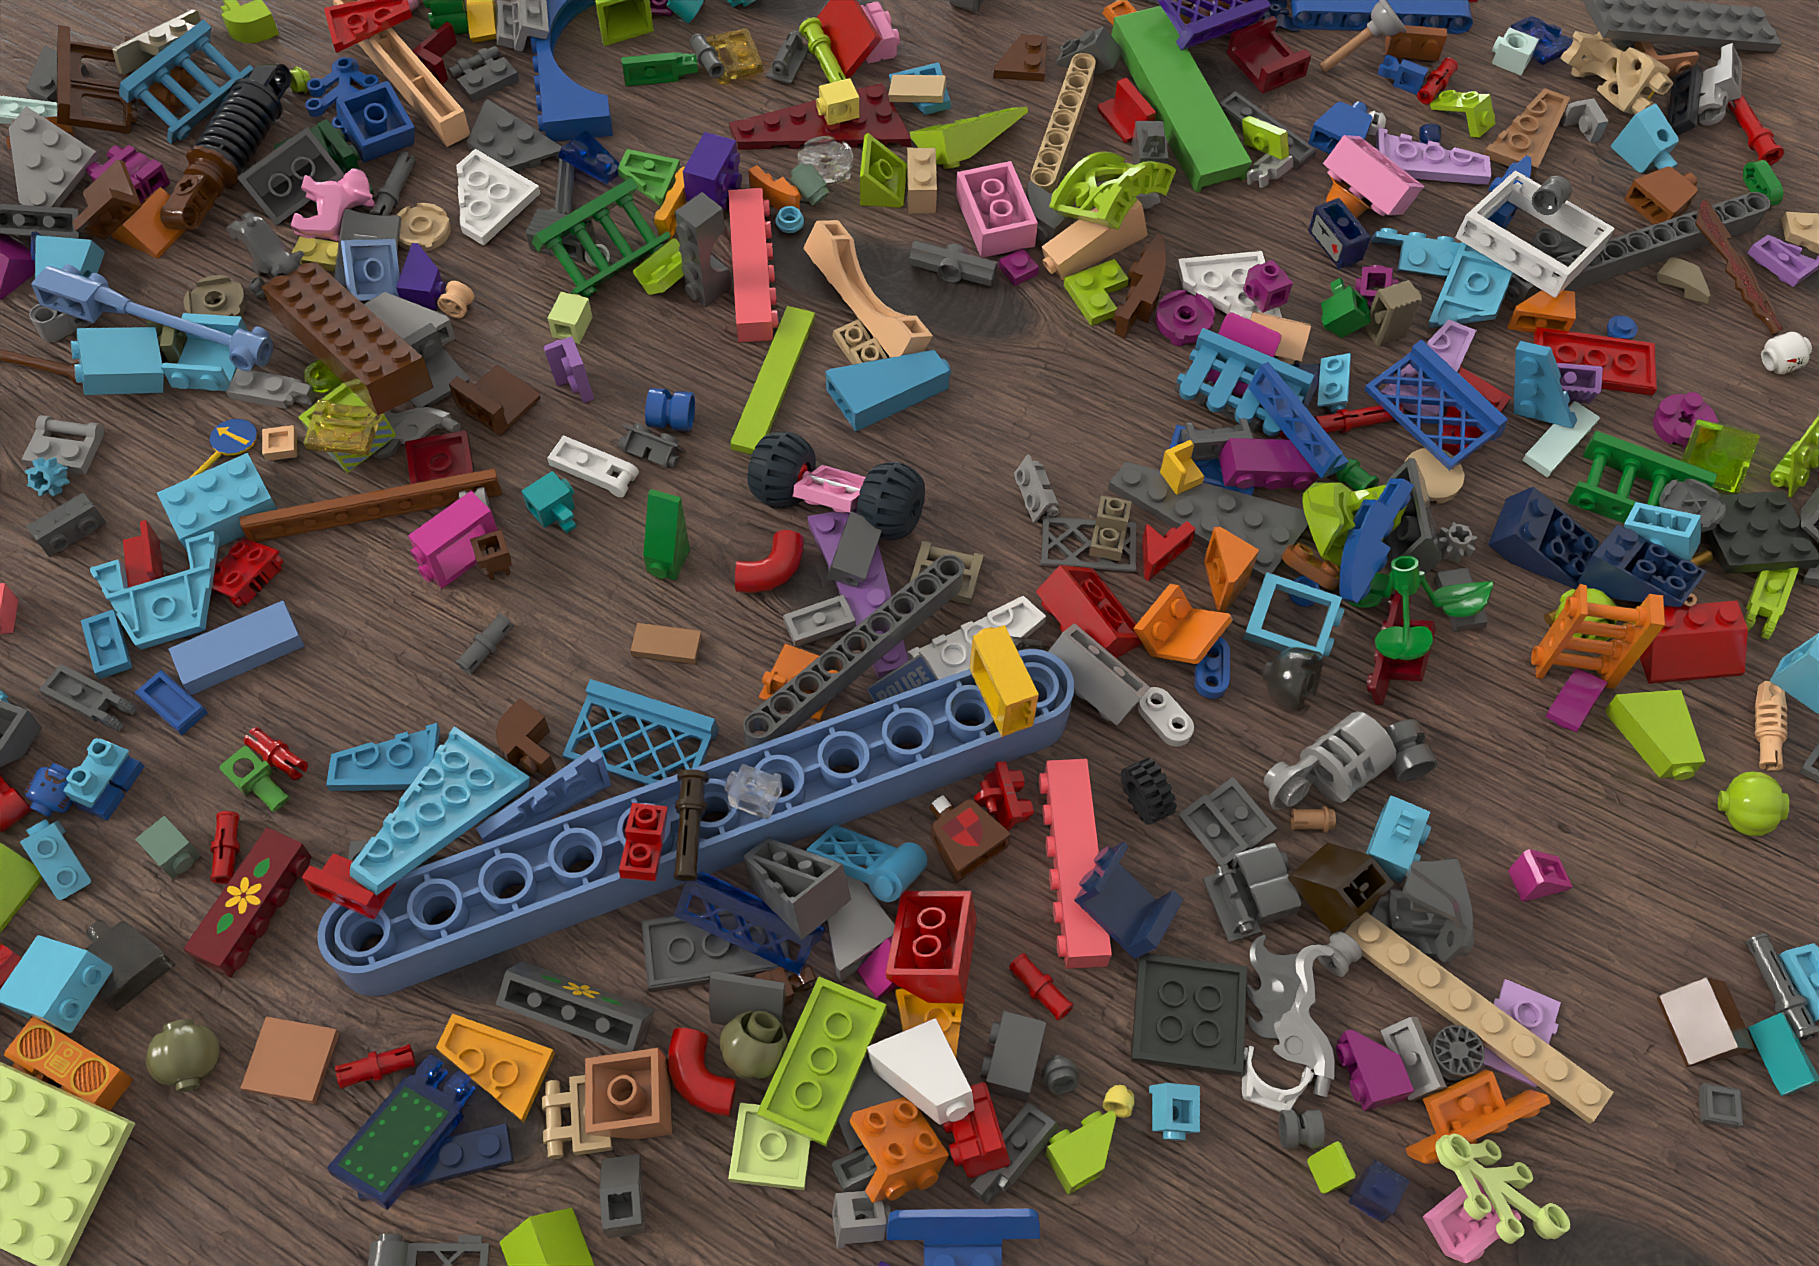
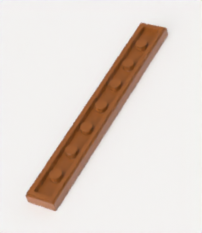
M494 468L240 516V526L248 540L259 542L452 505L459 500V492L462 491L476 492L478 488L484 487L489 498L502 495V490Z

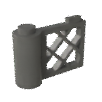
M381 1234L378 1241L370 1243L367 1265L416 1266L418 1253H435L444 1263L442 1266H453L452 1264L464 1253H480L479 1266H488L490 1244L482 1243V1235H458V1243H407L402 1241V1235ZM442 1253L455 1254L449 1260H447Z

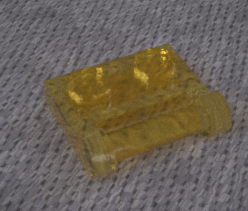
M748 28L706 37L709 45L716 49L720 62L724 65L719 48L725 47L732 63L729 66L724 65L725 71L723 75L716 78L717 83L720 85H726L735 78L763 72V63Z
M319 399L303 443L307 450L369 456L378 424L383 421L384 413L378 416L369 407L332 404L330 400ZM331 416H337V417L359 418V419H365V420H364V421H357V420L335 419V418H330V417H331Z

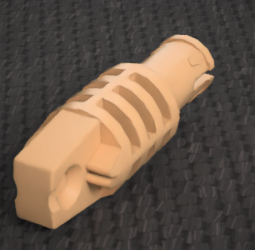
M1764 681L1758 686L1755 703V738L1760 743L1759 767L1763 770L1766 769V771H1778L1783 768L1782 743L1787 739V703L1784 690L1771 681Z

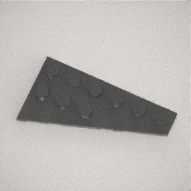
M1125 462L1111 479L1108 486L1109 490L1128 501H1132L1134 505L1171 527L1179 528L1188 521L1196 528L1193 540L1208 548L1214 527H1222L1259 549L1251 575L1261 581L1264 580L1266 572L1275 573L1283 562L1281 555L1289 544L1296 545L1309 527L1304 510L1207 483H1202L1176 495L1159 470L1130 462Z

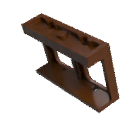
M58 25L57 124L130 134L131 123L137 122V106H132V103L136 104V98L127 103L119 95L120 82L86 78L81 74V59L83 58L116 63L113 47L70 41V27ZM125 36V42L130 40V36ZM134 70V71H132V72H130V73H128V74H126V75H122V81H123L125 78H127L129 75H131L133 72H135L136 70ZM88 96L121 102L123 104V120L112 121L84 116L81 112V98Z

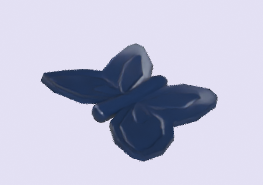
M1268 0L1271 7L1263 15L1262 19L1265 20L1274 16L1277 19L1276 28L1280 27L1284 30L1299 32L1300 28L1295 27L1292 18L1288 17L1289 10L1286 9L1287 0Z

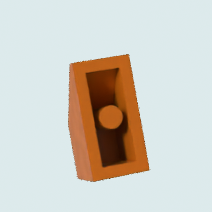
M1541 290L1516 306L1507 324V329L1534 333L1536 327L1569 331L1576 319L1575 292L1563 290L1555 298Z

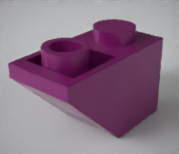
M1352 1029L1344 1031L1337 1040L1336 1054L1338 1060L1343 1067H1347L1351 1078L1349 1085L1352 1096L1356 1102L1361 1103L1364 1112L1405 1101L1414 1092L1399 1054Z

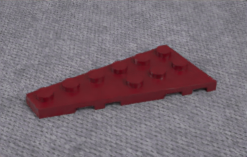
M883 83L856 90L859 96V118L828 125L824 115H819L816 100L729 123L730 133L733 139L736 140L738 150L772 149L774 145H789L790 149H800V145L815 144V148H858L860 144L864 143V135L867 133L885 147L886 143H901V147H911L910 135L893 102L889 101L888 92Z

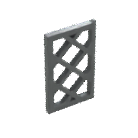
M1043 516L1040 566L1059 567L1060 565L1093 568L1094 570L1137 572L1136 523L1128 522L1126 531H1129V538L1123 544L1122 552L1129 558V564H1114L1110 559L1097 557L1100 559L1098 562L1080 561L1078 557L1088 549L1090 550L1092 539L1088 540L1079 529L1095 528L1096 520ZM1049 525L1064 526L1067 531L1056 538L1049 532ZM1072 534L1084 544L1074 553L1070 552L1061 543ZM1056 547L1067 558L1064 560L1048 559V552Z

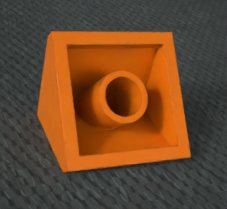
M159 187L141 203L142 207L116 229L111 236L158 259L185 230L168 229L162 224L160 211L170 198V195Z
M1214 527L1204 558V565L1217 612L1225 613L1247 585L1259 549L1222 527Z

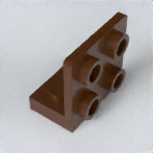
M116 160L84 190L83 194L88 207L72 223L75 231L105 240L142 207L124 161Z
M499 365L494 366L475 384L472 382L467 383L458 376L449 383L456 406L499 436L541 399L539 392Z

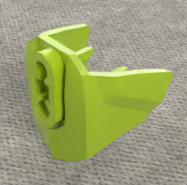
M1313 483L1303 493L1304 513L1315 545L1324 560H1329L1339 568L1341 567L1349 530L1355 527L1353 520L1364 499L1378 500L1386 485L1352 491L1342 483ZM1406 507L1399 511L1394 518L1392 531L1400 525L1401 517Z

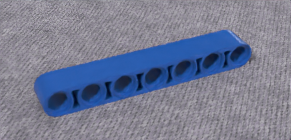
M1291 0L1292 21L1294 26L1300 29L1363 31L1367 28L1366 24L1372 20V9L1379 0ZM1386 0L1403 25L1447 29V34L1467 32L1473 25L1468 0Z

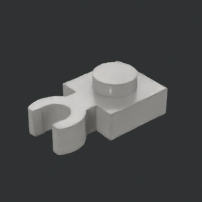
M1265 154L1254 163V169L1247 172V184L1250 185L1254 181H1259V187L1263 188L1268 185L1269 179H1279L1293 167V156L1280 160Z

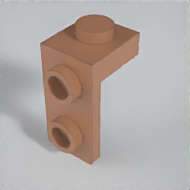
M1637 41L1634 49L1651 56L1670 69L1667 74L1669 78L1695 66L1699 58L1697 51L1658 56L1651 42ZM1639 60L1635 62L1636 70H1639L1641 68V63Z

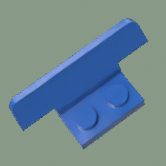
M1033 1209L895 1210L889 1214L886 1228V1240H924V1266H1002V1239H1040L1039 1214Z

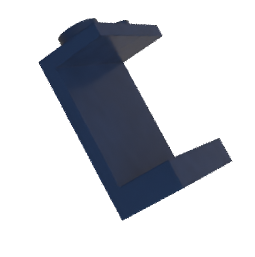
M1123 841L1112 849L1107 846L1097 854L1094 859L1096 866L1081 879L1079 885L1082 888L1074 901L1123 949L1136 959L1157 948L1184 899L1174 890L1155 899L1119 864L1129 847Z

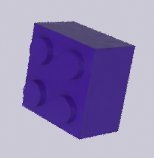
M707 132L703 133L682 171L686 202H689L703 192L721 206L723 212L729 209L728 190L739 189L742 182V174L739 173L740 154L737 153L736 140Z

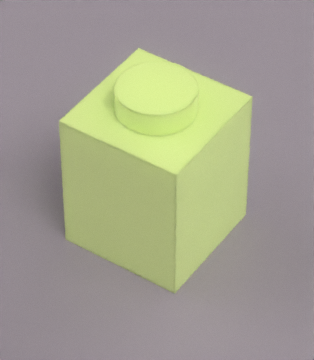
M560 292L548 316L552 337L565 339L572 336L574 342L580 344L593 318L589 298L578 294Z

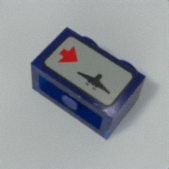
M1337 198L1315 207L1308 231L1338 269L1363 260L1371 236L1342 200Z

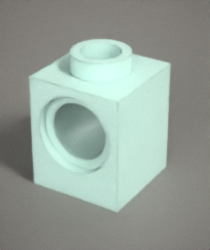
M1509 27L1504 37L1499 36L1493 46L1492 52L1496 54L1492 64L1522 75L1532 58L1539 39Z

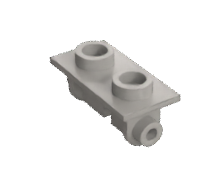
M1027 454L1014 472V476L1032 522L1036 523L1042 514H1047V517L1058 515L1060 505L1053 490L1043 489L1051 485L1044 465L1040 464L1039 461H1032L1031 456Z

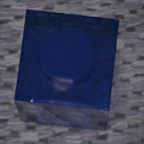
M1374 1160L1364 1169L1348 1202L1383 1223L1394 1214L1410 1180L1379 1161Z

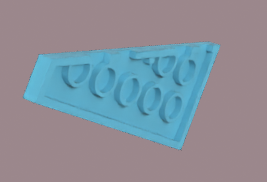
M454 726L449 733L448 740L444 745L438 747L433 760L428 766L423 767L400 798L399 806L393 814L389 813L385 818L376 837H371L350 866V877L375 895H378L527 789L530 777Z

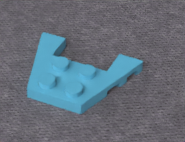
M214 531L185 539L190 563L189 570L128 588L125 565L119 559L90 568L91 574L102 587V592L111 602L117 612L116 615L135 646L139 649H146L205 631L219 546V536Z

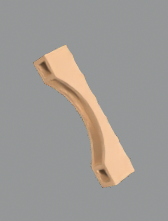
M838 220L816 221L803 249L810 256L812 262L826 276L828 282L834 286L842 296V299L854 311L857 318L870 331L873 338H876L889 355V358L924 352L933 335L917 316L895 312L873 293L860 269L854 239Z

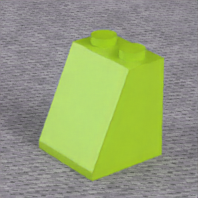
M595 0L604 46L654 31L650 0Z

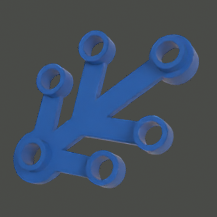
M339 58L332 64L331 73L322 79L313 78L307 82L310 95L320 97L325 94L327 88L339 81V85L321 99L311 98L306 101L305 106L308 114L312 117L321 116L325 109L336 102V99L359 91L351 86V82L355 81L365 89L379 84L378 77L372 74L365 75L360 72L359 64L353 58ZM335 117L332 121V126L334 128L339 127L346 140L350 141L338 117Z

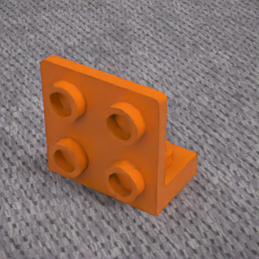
M1169 584L1133 629L1150 656L1198 664L1233 619L1229 613L1192 608L1180 586Z

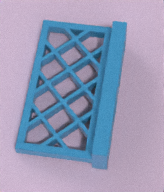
M590 679L585 690L588 695L562 756L571 761L582 756L574 753L578 741L591 736L595 746H597L603 756L608 773L649 785L659 781L656 779L663 776V779L668 778L666 774L682 766H685L686 770L690 769L688 764L693 761L691 769L703 765L712 740L715 741L719 726L714 718ZM593 706L605 709L610 719L592 727L588 717ZM611 711L618 713L619 715L613 717ZM629 717L636 719L641 729L622 737L616 723ZM642 722L649 723L650 725L644 727ZM585 724H586V726H587L588 729L585 730V731H583V729H584V727H585ZM613 725L619 740L601 748L595 733ZM660 727L667 729L672 739L653 747L647 733ZM673 732H677L682 735L675 737ZM644 735L650 750L632 758L626 743ZM691 737L701 740L698 752L685 758L678 743ZM675 745L681 760L663 768L657 753ZM622 746L628 760L616 766L608 764L604 754ZM653 756L659 771L648 776L639 774L635 764ZM631 766L634 772L626 770V768Z

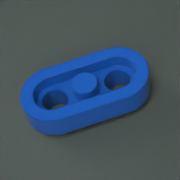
M1221 637L1218 638L1207 652L1214 654L1216 658H1210L1206 654L1198 664H1195V688L1200 695L1209 699L1223 696L1230 681V647ZM1206 682H1213L1216 686L1211 687Z

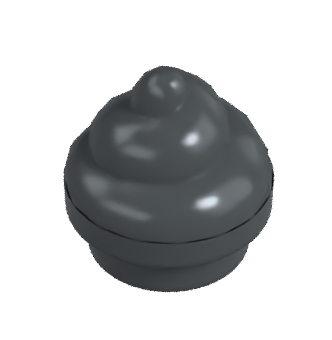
M1054 1055L1042 1070L1043 1082L1054 1094L1069 1093L1078 1085V1067L1070 1059L1062 1055Z

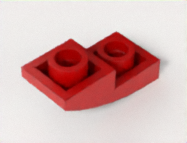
M632 803L625 829L626 842L619 866L620 878L656 882L665 836L668 806Z

